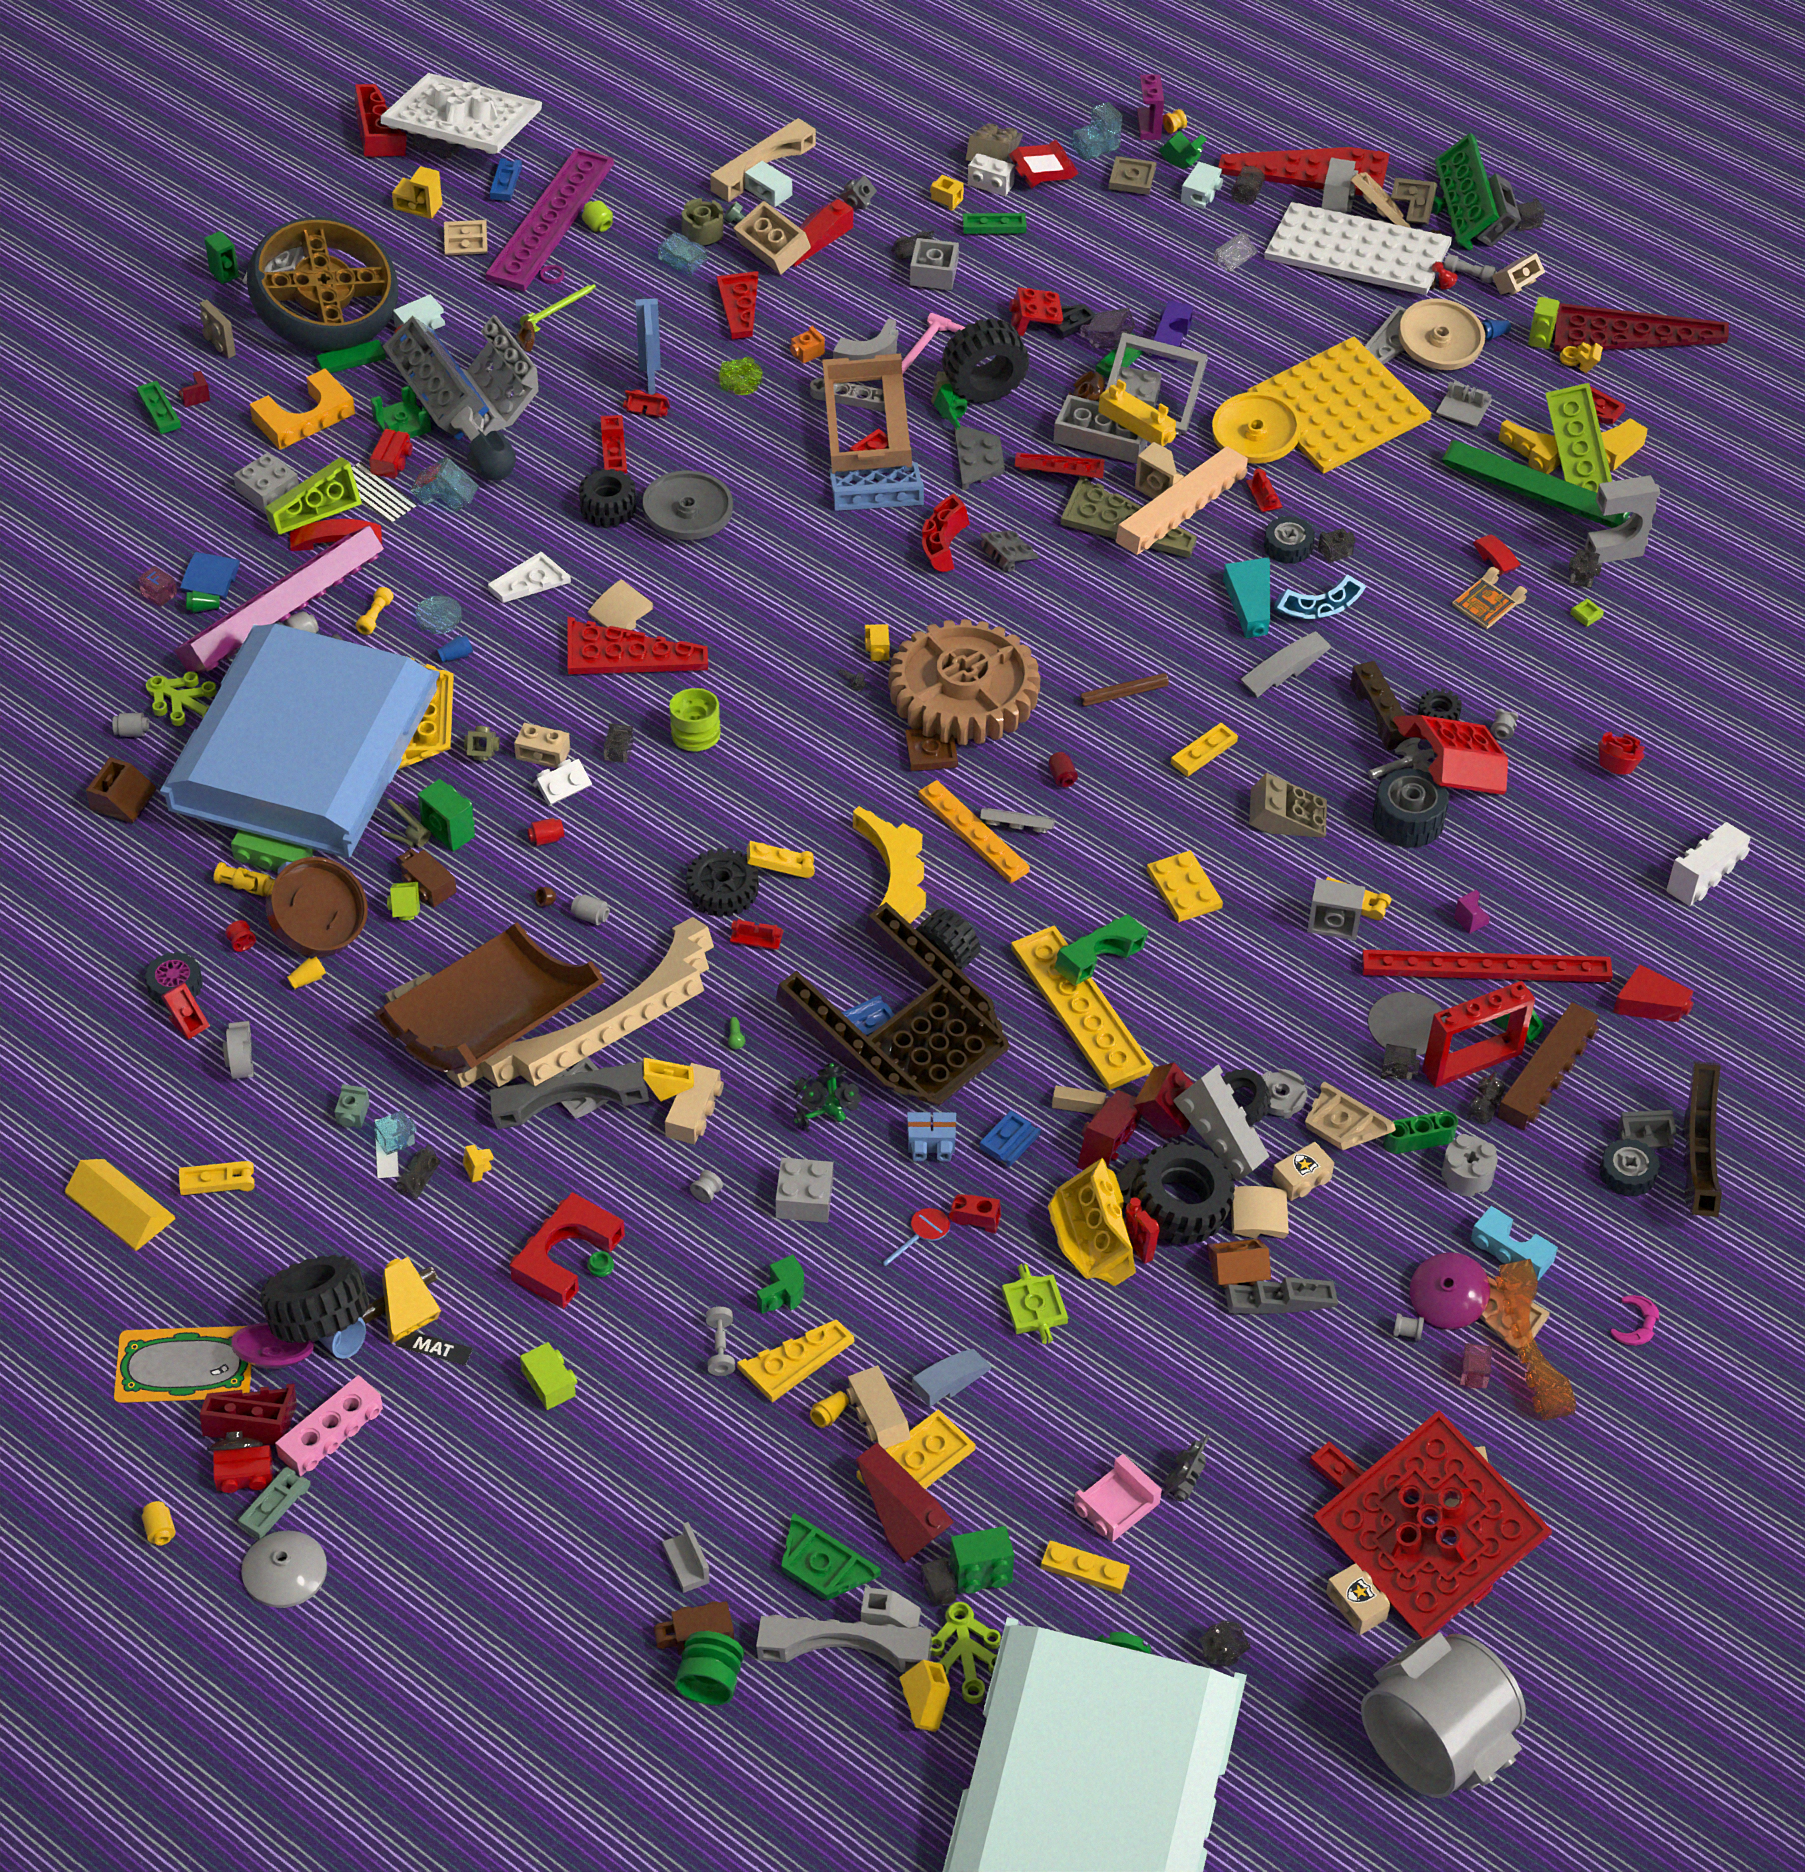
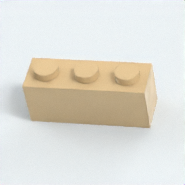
M691 1063L690 1066L693 1067L694 1086L677 1094L665 1120L666 1137L695 1145L698 1136H703L705 1132L706 1118L713 1114L714 1100L716 1096L721 1095L724 1082L721 1081L720 1070Z
M877 1365L848 1376L850 1388L846 1389L851 1404H857L856 1412L861 1423L866 1422L867 1426L865 1428L870 1441H876V1443L886 1449L911 1439L907 1419L879 1366Z

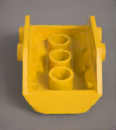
M1103 1158L1058 1187L1048 1204L1051 1223L1055 1228L1058 1238V1245L1086 1279L1098 1278L1116 1286L1135 1274L1136 1269L1133 1249L1121 1211L1124 1204L1123 1196L1115 1173L1107 1168Z

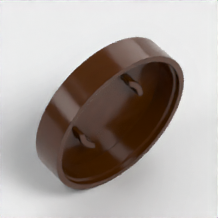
M306 857L287 865L272 882L266 897L267 918L276 936L292 950L307 956H331L347 948L361 933L368 914L364 889L354 874L340 863L322 857Z

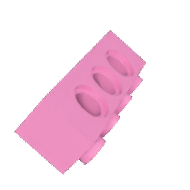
M359 1375L356 1376L275 1443L278 1457L300 1477L307 1471L313 1470L321 1459L327 1454L335 1452L344 1440L354 1436L361 1426L379 1415L383 1409L380 1393Z

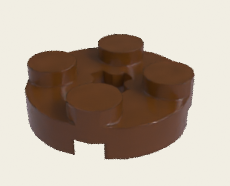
M1092 371L1086 372L1074 383L1073 386L1076 388L1073 394L1069 391L1068 395L1099 402L1100 395L1105 392L1103 390L1105 379L1096 371L1095 373Z

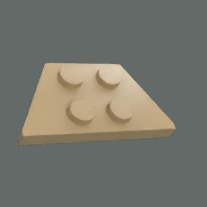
M1366 172L1356 173L1350 179L1363 192L1362 195L1370 204L1373 202L1377 206V211L1384 218L1387 216L1395 225L1411 228L1402 219L1404 216L1395 201Z
M1326 1082L1321 1084V1094L1318 1099L1315 1098L1312 1104L1313 1109L1308 1113L1305 1120L1308 1130L1341 1150L1396 1130L1394 1122Z

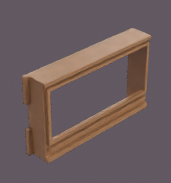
M901 353L875 355V359L849 361V358L823 360L832 474H836L835 471L890 468L905 465L907 468L912 467ZM882 379L889 449L839 453L833 383Z

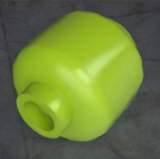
M590 201L584 206L582 220L594 232H604L611 227L613 213L602 201Z

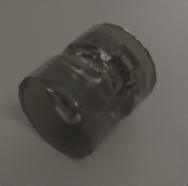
M1254 166L1242 168L1231 189L1232 198L1242 205L1253 204L1265 182L1264 173Z

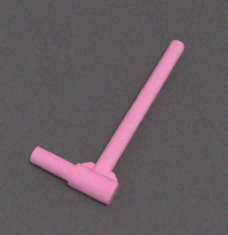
M930 313L927 319L928 330L902 361V374H904L938 330L957 332L965 327L951 322L950 319Z

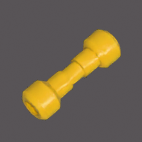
M386 587L377 588L373 595L374 602L371 605V609L365 615L360 616L355 626L360 633L370 635L376 627L375 620L378 617V613L382 611L384 606H388L394 598L390 589Z

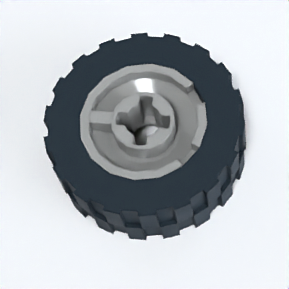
M1278 517V519L1272 520L1267 525L1264 538L1265 552L1269 554V557L1285 564L1303 562L1313 552L1315 531L1304 519H1299V517Z
M1619 1139L1615 1143L1609 1144L1608 1148L1605 1149L1599 1167V1174L1602 1177V1182L1607 1185L1608 1189L1615 1191L1614 1193L1627 1197H1636L1647 1193L1649 1189L1653 1188L1660 1168V1164H1658L1659 1158L1655 1155V1151L1649 1148L1646 1143H1641L1636 1139Z

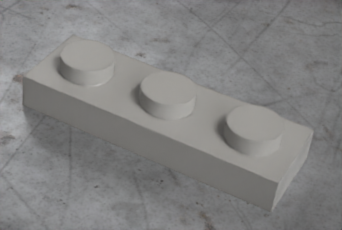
M985 807L982 808L980 816L981 819H986V824L1000 825V822L1010 823L1009 827L1024 829V825L1033 826V831L1047 833L1048 829H1053L1055 818Z

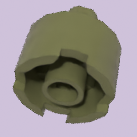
M702 198L693 199L685 203L684 210L681 212L682 234L684 238L693 243L694 247L703 248L705 245L722 240L724 227L723 208L715 200H712V203L702 201Z

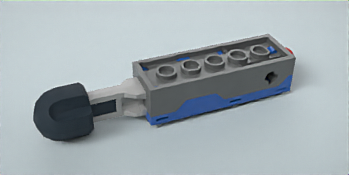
M411 316L404 325L399 326L395 330L394 335L383 345V348L436 424L458 440L464 435L471 440L468 446L471 451L468 454L467 460L478 475L486 480H503L511 474L516 464V455L513 447L501 432L491 431L488 434L485 433L483 430L484 419L482 417L489 410V407L434 330L414 316Z

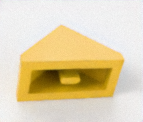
M643 1058V1079L660 1101L693 1088V1067Z

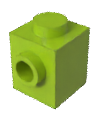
M418 882L393 883L390 888L391 895L387 896L388 910H392L393 917H399V920L414 919V916H418L420 912Z

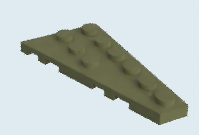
M1080 476L1061 517L1060 525L1116 539L1119 524L1143 507L1117 493H1109L1104 490L1103 485L1099 483L1095 485L1089 482L1086 476ZM1177 527L1166 533L1162 539L1154 542L1150 548L1190 558L1196 545L1197 536Z

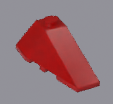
M836 199L809 214L799 228L806 233L811 248L792 266L796 267L853 228V208L840 199Z

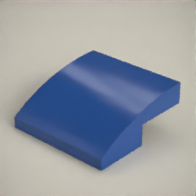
M195 552L187 567L180 589L182 592H192V590L219 595L220 599H226L230 584L235 581L240 560Z

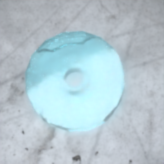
M443 595L432 596L424 599L416 608L417 624L422 630H429L432 634L450 632L462 620L461 606L451 597Z

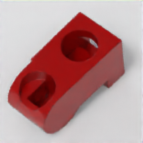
M956 1195L949 1212V1218L956 1224L985 1227L987 1232L996 1234L1001 1218L1000 1199L976 1195Z

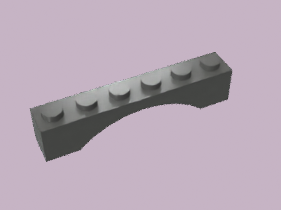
M642 1062L627 1063L610 1068L604 1067L599 1070L578 1072L562 1077H552L537 1086L526 1082L525 1084L509 1087L503 1086L490 1090L491 1112L497 1129L523 1125L544 1108L574 1098H602L623 1106L649 1101L647 1083L643 1079Z

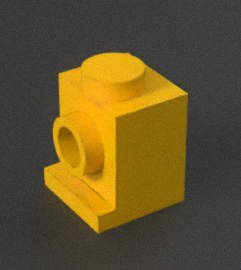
M941 175L937 181L931 184V199L949 206V210L953 211L963 200L964 183Z
M888 624L865 625L866 652H870L871 661H889Z

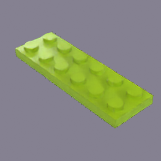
M1586 383L1545 393L1565 481L1597 493L1599 484L1612 482V477L1590 384Z

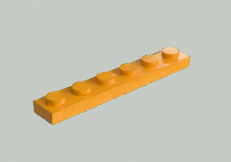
M938 780L918 791V797L1010 884L1029 873L1030 866Z

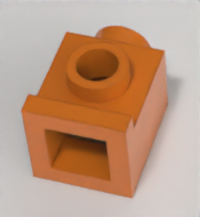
M811 326L809 331L791 338L790 351L794 357H797L804 364L825 354V338Z

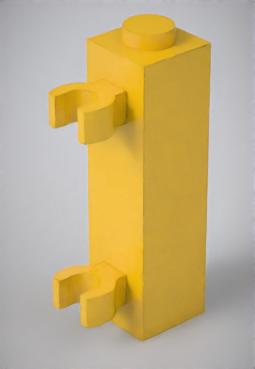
M1120 379L1117 380V385H1111L1100 395L1099 413L1150 443L1155 442L1164 447L1167 443H1171L1176 436V421L1167 416L1168 407L1161 403L1158 410L1126 392V383Z

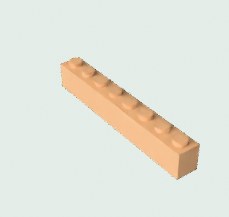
M1226 446L1119 524L1116 543L1136 555L1145 549L1147 550L1158 539H1162L1166 533L1176 529L1185 519H1189L1196 511L1203 509L1208 502L1216 499L1226 489H1230L1238 480H1242L1247 473L1248 458Z

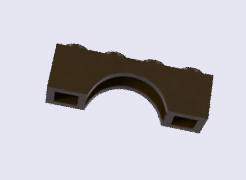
M1375 661L1354 665L1350 686L1359 701L1367 700L1370 703L1376 717L1378 735L1387 751L1396 749L1400 743L1410 739V737H1405L1399 733L1393 718L1395 716H1406Z

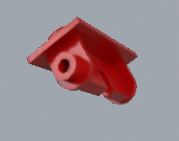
M636 389L632 391L625 390L627 400H624L623 409H627V412L642 414L644 407H647L646 415L660 418L667 416L668 408L671 407L668 397L659 393H654L653 395L645 394L643 391Z
M1256 469L1253 472V479L1246 480V483L1261 512L1283 508L1266 476V472Z
M738 918L737 921L733 920L731 929L733 932L730 942L779 950L784 930L778 928V925L760 923L758 926L755 925V922L743 921Z

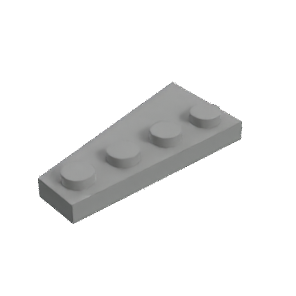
M1399 305L1365 345V348L1382 364L1405 351L1400 342L1398 330L1406 309Z

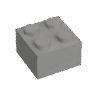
M1331 158L1325 181L1322 209L1347 214V212L1351 213L1353 200L1350 199H1354L1356 187L1350 179L1358 173L1355 170V161Z
M917 238L910 266V285L952 290L958 265L959 243Z
M1316 879L1307 932L1356 940L1365 887Z
M781 1158L776 1194V1218L828 1223L833 1186V1162Z

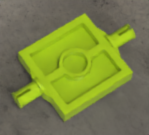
M1024 1263L1023 1266L1020 1264L1017 1270L1021 1279L1014 1283L1002 1285V1293L1016 1334L1039 1331L1042 1343L1047 1344V1341L1051 1343L1053 1337L1049 1328L1068 1323V1315L1054 1275L1043 1277L1031 1276L1028 1264Z

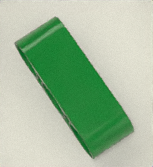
M1441 1111L1394 1120L1392 1122H1394L1396 1130L1384 1136V1148L1389 1153L1400 1154L1450 1144L1455 1138L1458 1118L1452 1112Z

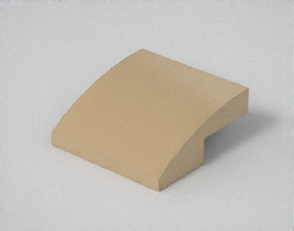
M486 220L444 222L445 255L488 254Z
M621 579L593 604L588 611V615L605 628L615 626L633 630L636 628V620L651 611L653 604Z
M1261 1186L1235 1187L1233 1193L1235 1197L1231 1206L1232 1233L1255 1239L1260 1233L1285 1239L1289 1234L1286 1190Z

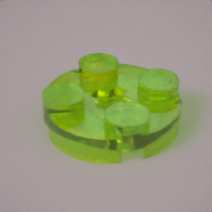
M751 357L726 361L721 364L719 382L721 387L727 392L729 389L734 391L736 395H747L755 392L758 389V385L762 384L763 372L761 367L754 363V359Z

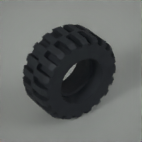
M981 319L977 320L974 324L969 323L965 325L964 329H959L955 332V336L949 339L947 342L948 347L945 346L942 357L943 370L954 392L962 399L970 400V402L974 403L979 401L988 403L989 400L994 399L996 401L1001 399L1000 397L1003 395L1007 396L1013 388L1016 389L1020 385V380H1024L1026 371L1029 368V353L1018 332L1011 324L999 319L998 321L996 319H987V321ZM996 355V357L990 362L975 367V365L981 360L989 356Z
M1171 1142L1164 1144L1163 1147L1158 1146L1154 1148L1150 1154L1143 1158L1133 1180L1130 1197L1131 1199L1134 1197L1140 1199L1142 1211L1145 1210L1151 1218L1157 1221L1160 1229L1158 1238L1162 1240L1167 1238L1171 1240V1243L1179 1244L1181 1241L1186 1245L1194 1244L1196 1240L1198 1242L1208 1240V1237L1214 1236L1219 1231V1228L1222 1227L1233 1204L1235 1185L1231 1181L1232 1175L1230 1171L1224 1169L1225 1164L1220 1158L1216 1159L1214 1153L1208 1149L1207 1151L1200 1149V1145L1193 1144V1146L1187 1145V1142H1178L1177 1145H1174ZM1167 1182L1185 1184L1198 1193L1202 1203L1185 1204L1179 1202L1165 1191L1162 1184Z
M330 1255L329 1257L318 1256L315 1259L309 1258L279 1271L275 1277H271L267 1281V1284H264L260 1294V1302L270 1331L276 1338L287 1343H293L294 1341L305 1343L306 1341L311 1340L313 1342L319 1340V1338L333 1336L334 1333L342 1332L347 1329V1326L355 1324L359 1317H363L368 1308L369 1295L358 1264L346 1256Z

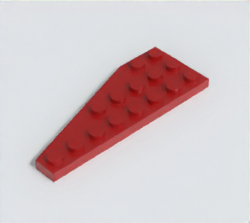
M1340 147L1222 154L1218 168L1222 169L1221 174L1324 190L1331 158L1355 161V170L1358 171V174L1366 172L1383 189L1390 153L1362 148ZM1355 185V195L1363 196V192Z

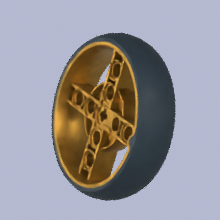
M306 217L284 223L269 232L261 240L248 264V294L260 319L279 337L305 349L332 352L366 343L385 328L397 305L398 278L394 265L385 249L364 230L338 219ZM327 247L343 251L355 257L366 268H349L340 259L330 256ZM293 248H303L305 258L296 265L293 271L264 272L268 263L279 254ZM382 296L380 303L371 312L353 321L344 322L341 310L350 303L352 297ZM297 300L304 308L317 313L319 322L294 314L278 301Z

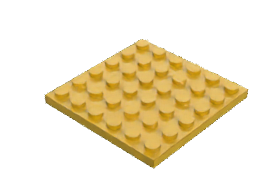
M1354 336L1247 389V392H1266L1280 396L1294 406L1301 420V434L1296 446L1323 474L1431 419V412Z

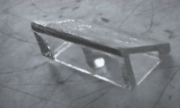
M1241 232L1215 250L1214 263L1230 272L1257 254L1258 251L1247 235Z

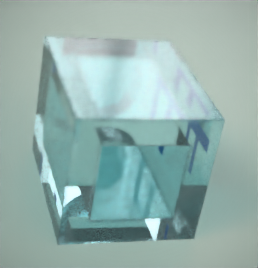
M403 1110L374 1122L375 1138L386 1155L415 1144L414 1133L417 1132L416 1125L412 1118H407Z

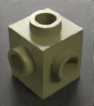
M476 726L475 730H470L468 735H465L464 749H467V755L474 756V760H488V757L495 755V751H499V737H496V731H490L488 726ZM481 738L487 740L486 747L480 745Z

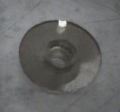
M242 1431L227 1432L225 1439L210 1445L207 1451L263 1446V1442L243 1437Z

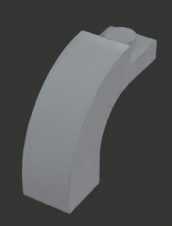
M888 318L880 334L868 341H853L841 337L833 351V359L849 358V361L875 359V355L896 354L899 333L896 330V320Z

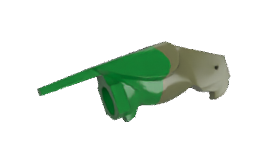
M937 371L931 402L944 419L947 418L956 430H959L961 425L957 418H961L966 412L967 401L966 399H960L959 395L954 392L945 372Z

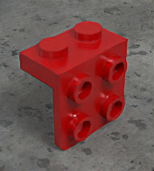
M1018 287L1014 299L1010 300L1009 311L1012 312L1011 325L1014 326L1019 336H1024L1029 320L1061 324L1063 321L1059 294L1055 292Z

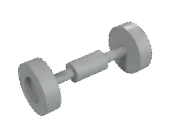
M714 1307L706 1312L707 1325L717 1328L715 1332V1350L718 1352V1355L712 1356L708 1360V1371L716 1376L729 1375L735 1370L734 1358L724 1354L726 1350V1336L722 1328L731 1325L733 1322V1313L726 1307Z

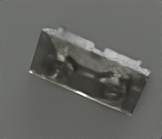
M934 230L929 232L921 231L911 237H899L894 242L891 251L895 252L897 259L913 257L917 238L932 240Z
M1496 1071L1488 1078L1483 1077L1476 1087L1478 1093L1468 1105L1470 1111L1466 1117L1467 1120L1473 1116L1477 1117L1481 1124H1487L1492 1120L1497 1108L1495 1105L1500 1102L1505 1091L1504 1083L1500 1080H1495Z
M427 1144L425 1149L416 1151L414 1158L408 1165L410 1172L405 1171L400 1180L396 1182V1191L398 1193L405 1194L409 1192L414 1200L418 1199L441 1162L430 1144Z

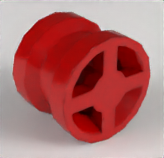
M235 921L226 928L225 935L231 941L235 951H246L255 944L256 936L250 931V926L246 921Z

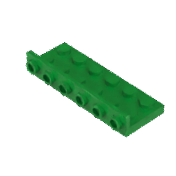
M1472 133L1467 134L1435 159L1436 173L1441 180L1439 184L1444 191L1443 198L1447 202V212L1452 219L1451 226L1456 233L1455 240L1461 247L1465 246L1469 251L1473 249L1471 238L1475 237L1499 218L1478 144Z

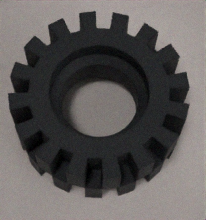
M1434 688L1433 693L1428 690L1426 694L1423 693L1421 696L1417 715L1459 721L1462 702L1458 700L1459 697L1457 695L1452 696V691L1449 690L1448 693H1445V689L1441 688V692H1438V689ZM1432 708H1442L1447 712H1437Z

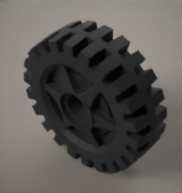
M717 848V853H714L713 849L708 850L707 856L701 853L699 859L694 858L692 865L690 864L686 875L688 898L692 901L695 908L699 906V911L704 913L707 910L708 915L711 916L715 912H717L718 917H723V913H727L728 917L733 916V911L740 914L743 912V908L746 910L750 908V903L753 904L758 896V869L754 865L747 864V855L745 854L742 857V852L738 850L735 854H733V849L727 848L726 852H723V848Z

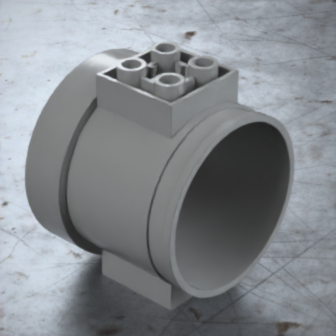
M1437 1632L1412 1642L1373 1674L1380 1684L1365 1695L1361 1704V1716L1366 1733L1386 1765L1414 1790L1429 1797L1445 1798L1453 1791L1463 1788L1469 1791L1479 1784L1481 1786L1487 1785L1496 1778L1495 1772L1499 1768L1505 1769L1515 1762L1514 1755L1522 1748L1511 1733L1524 1723L1526 1716L1524 1698L1508 1668L1490 1649L1479 1641L1463 1634H1451L1444 1638L1441 1632Z

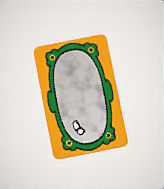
M247 1326L123 1331L119 1337L114 1391L115 1401L125 1403L205 1400L207 1393L242 1390L243 1393L250 1392L252 1364L241 1360L231 1348L233 1335Z

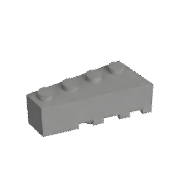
M1218 1064L1176 1097L1173 1102L1215 1154L1224 1162L1236 1180L1240 1181L1269 1157V1154L1254 1127L1248 1126L1245 1118L1247 1114L1242 1106H1237L1232 1097L1234 1091L1229 1083L1225 1084L1220 1075L1223 1071Z

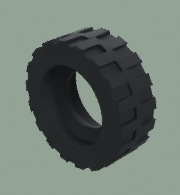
M1244 1068L1243 1070L1235 1069L1232 1072H1227L1222 1077L1225 1084L1229 1083L1233 1091L1244 1087L1253 1091L1254 1099L1252 1103L1243 1108L1247 1114L1245 1118L1248 1126L1261 1121L1262 1117L1267 1115L1268 1109L1271 1107L1270 1099L1272 1098L1268 1086L1261 1075H1258L1256 1071Z

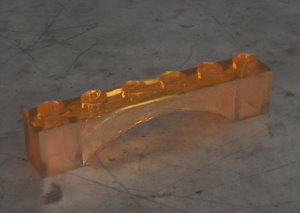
M1531 1259L1500 1265L1499 1275L1495 1276L1496 1286L1499 1292L1503 1291L1504 1312L1506 1316H1511L1513 1322L1510 1324L1511 1334L1514 1340L1518 1339L1520 1348H1517L1521 1364L1525 1363L1528 1372H1525V1378L1528 1388L1533 1387L1535 1393L1532 1399L1536 1413L1541 1412L1543 1421L1575 1414L1576 1400L1569 1379L1558 1372L1544 1358L1532 1335L1530 1309L1537 1294L1538 1280Z

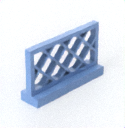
M637 299L635 301L639 371H647L648 392L653 395L655 393L654 371L661 370L658 299Z
M912 463L910 468H907L905 465L890 468L835 471L836 474H832V468H829L835 511L924 505L923 481H921L918 463ZM905 471H913L909 475L904 473ZM882 473H890V474H889L888 476H885V475H883ZM860 474H866V475H868V476H866V477L864 478V477L859 476V475H860ZM836 476H846V477L843 478V479H841V478H838V477H836ZM899 477L902 480L898 482L894 478ZM875 478L880 481L878 483H875L872 480ZM852 480H854V481H857L858 483L854 485V484L849 483V482L852 481Z

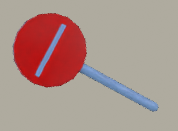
M933 1208L921 1209L916 1212L911 1221V1228L915 1235L883 1262V1265L887 1266L919 1238L935 1241L945 1237L950 1228L948 1217L940 1210Z

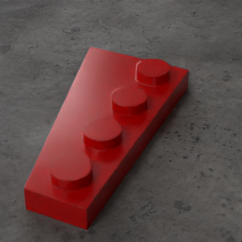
M758 271L716 276L731 339L753 337Z
M1016 452L1015 466L1021 470L1038 469L1044 472H1059L1103 479L1105 459Z

